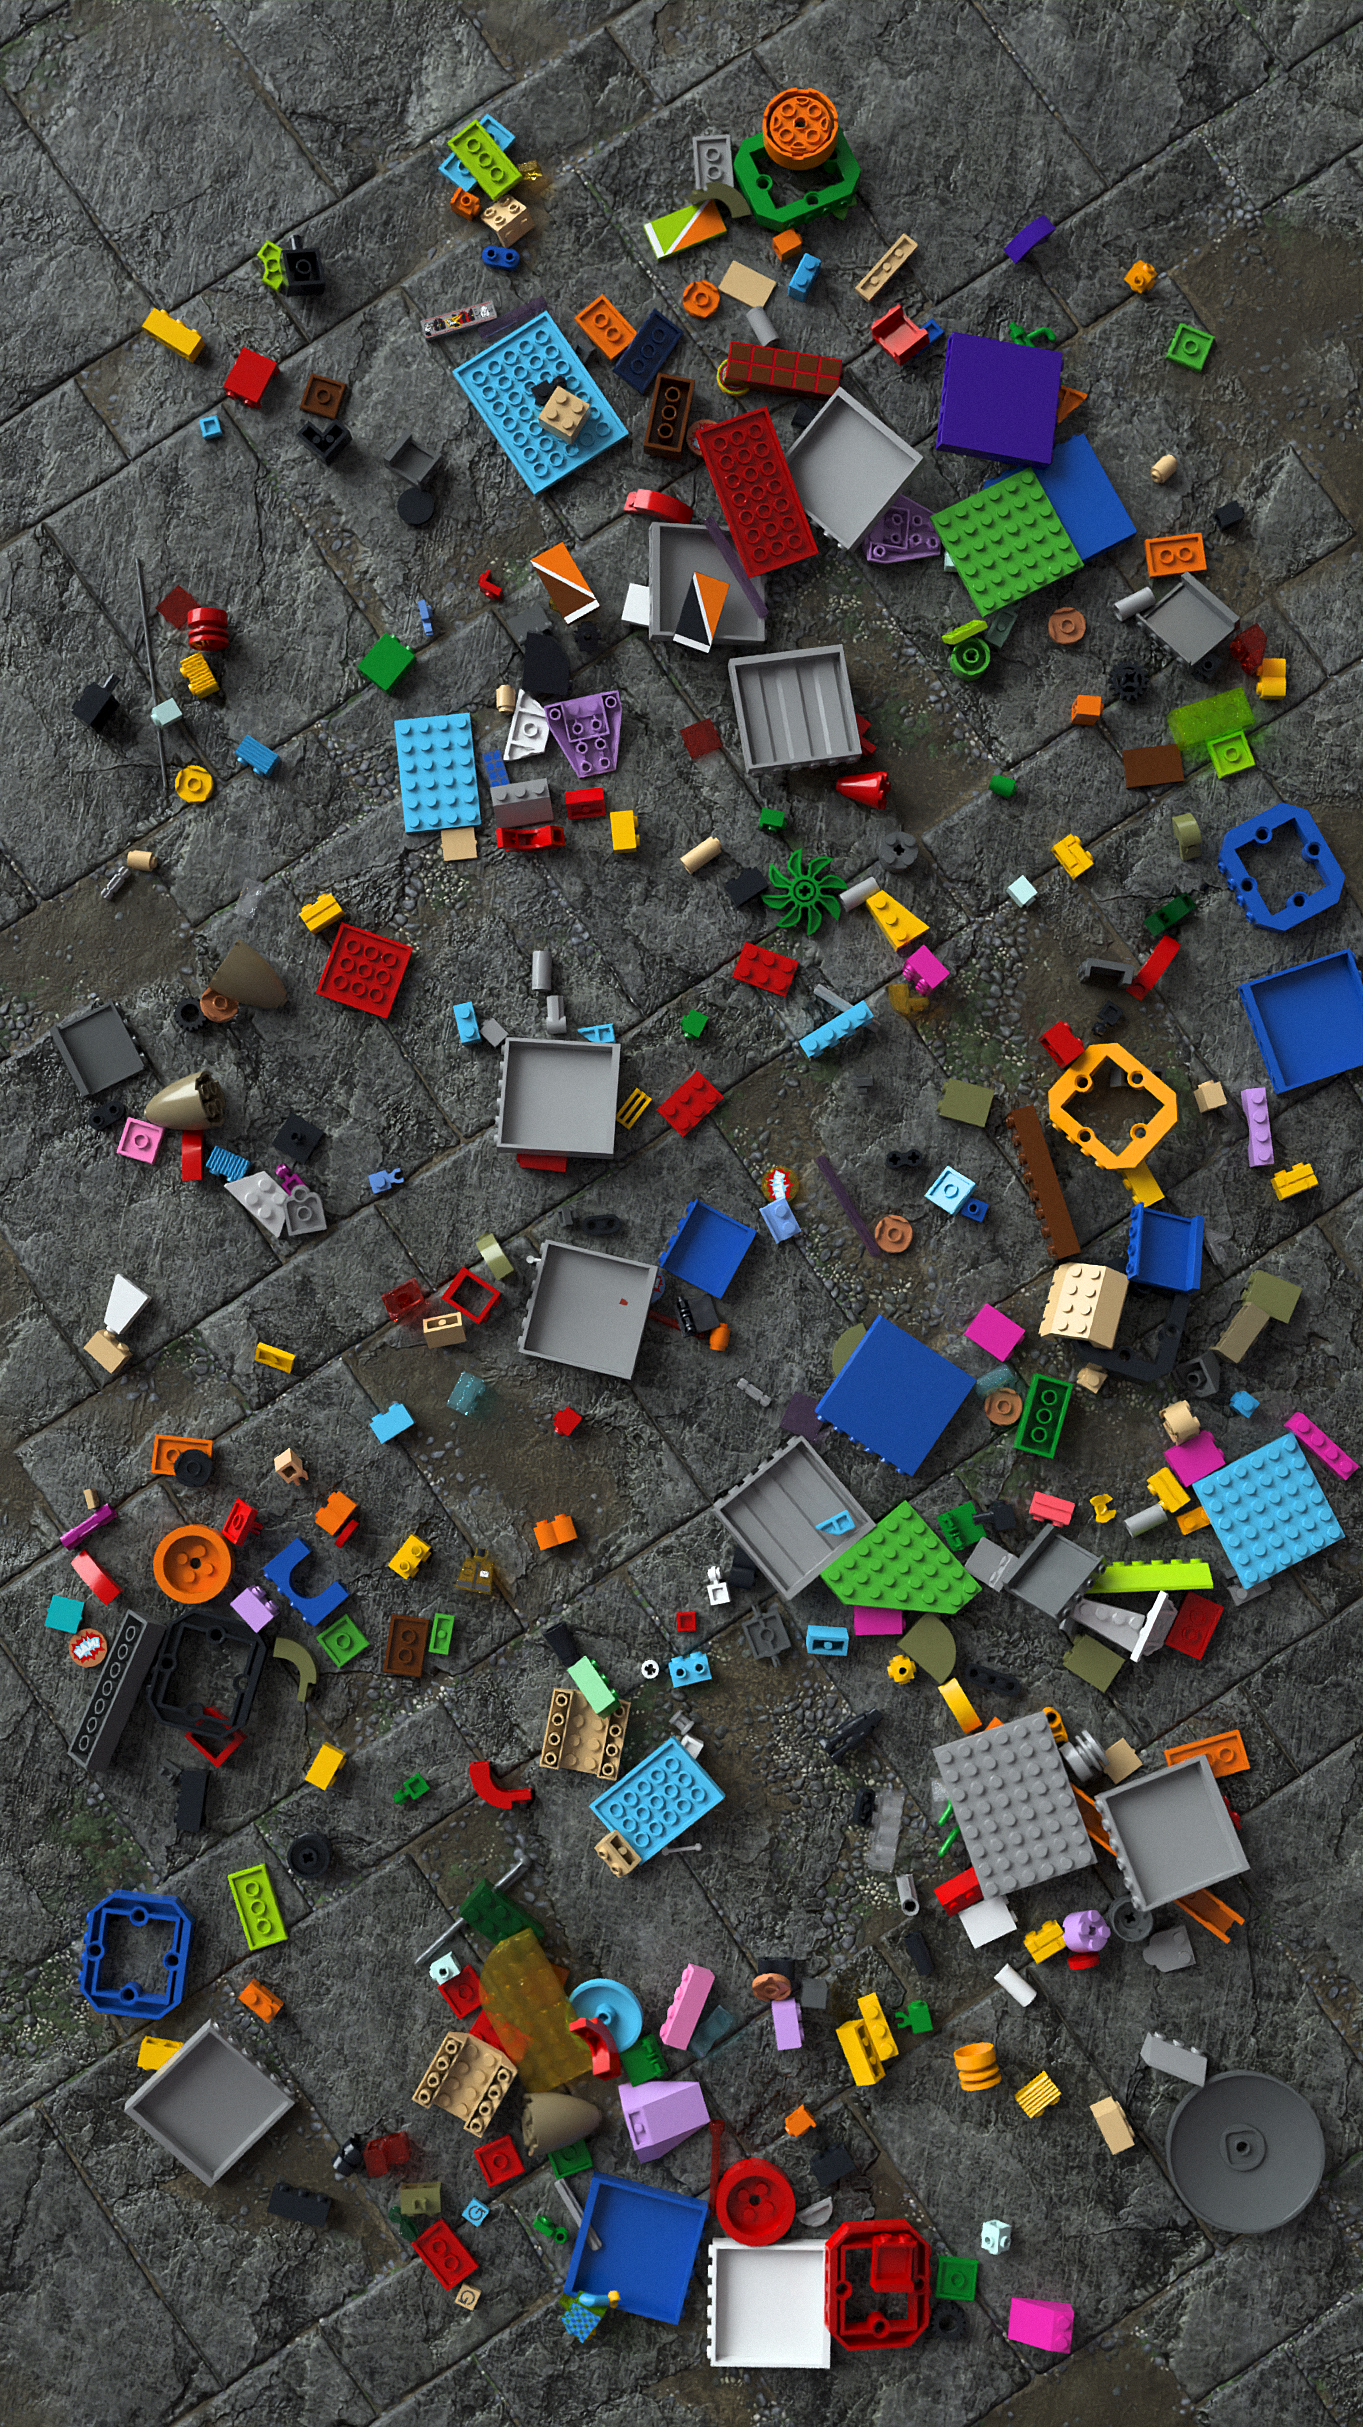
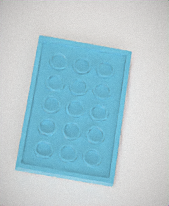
M470 713L394 721L406 834L482 826Z
M672 1736L592 1802L589 1807L611 1832L616 1829L642 1859L638 1863L641 1866L724 1799L726 1795L675 1736Z

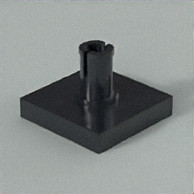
M291 1112L271 1145L305 1165L325 1132Z

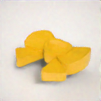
M1108 1494L1098 1495L1090 1500L1097 1514V1523L1108 1522L1116 1514V1510H1107L1105 1504L1113 1499Z

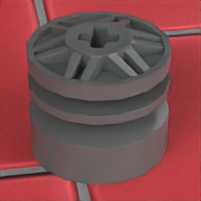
M1132 1895L1119 1896L1109 1907V1924L1116 1934L1125 1941L1136 1942L1148 1936L1153 1926L1151 1911H1138L1133 1906ZM1131 1912L1133 1919L1129 1918L1127 1921L1125 1915H1129Z

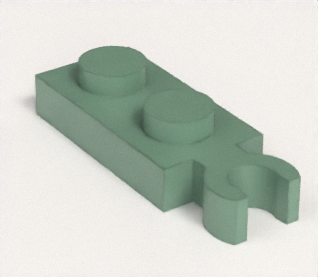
M1019 601L1016 606L1011 604L1007 608L999 610L984 642L1001 649L1018 617L1015 611L1019 610L1022 601Z

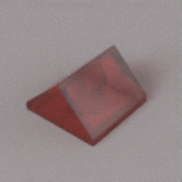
M415 1277L381 1295L389 1317L394 1322L429 1303Z

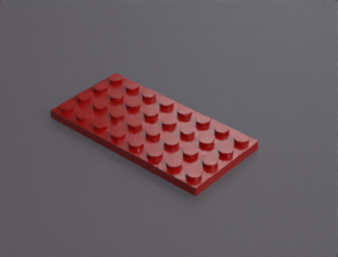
M767 406L695 431V436L747 579L755 578L818 555L819 552Z

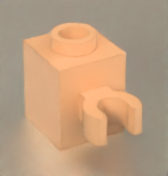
M290 1448L274 1459L276 1472L287 1483L294 1480V1483L299 1486V1477H304L308 1480V1474L303 1470L302 1460Z

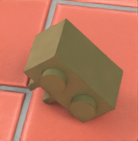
M442 2182L402 2184L400 2190L401 2214L413 2217L421 2213H426L428 2216L441 2213L443 2206Z

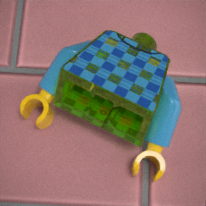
M579 2291L573 2299L564 2292L557 2303L566 2309L561 2317V2321L565 2325L568 2334L576 2336L581 2343H584L585 2340H590L592 2335H596V2325L605 2314L608 2304L612 2308L618 2306L617 2301L620 2300V2294L618 2291H611L608 2295H593Z

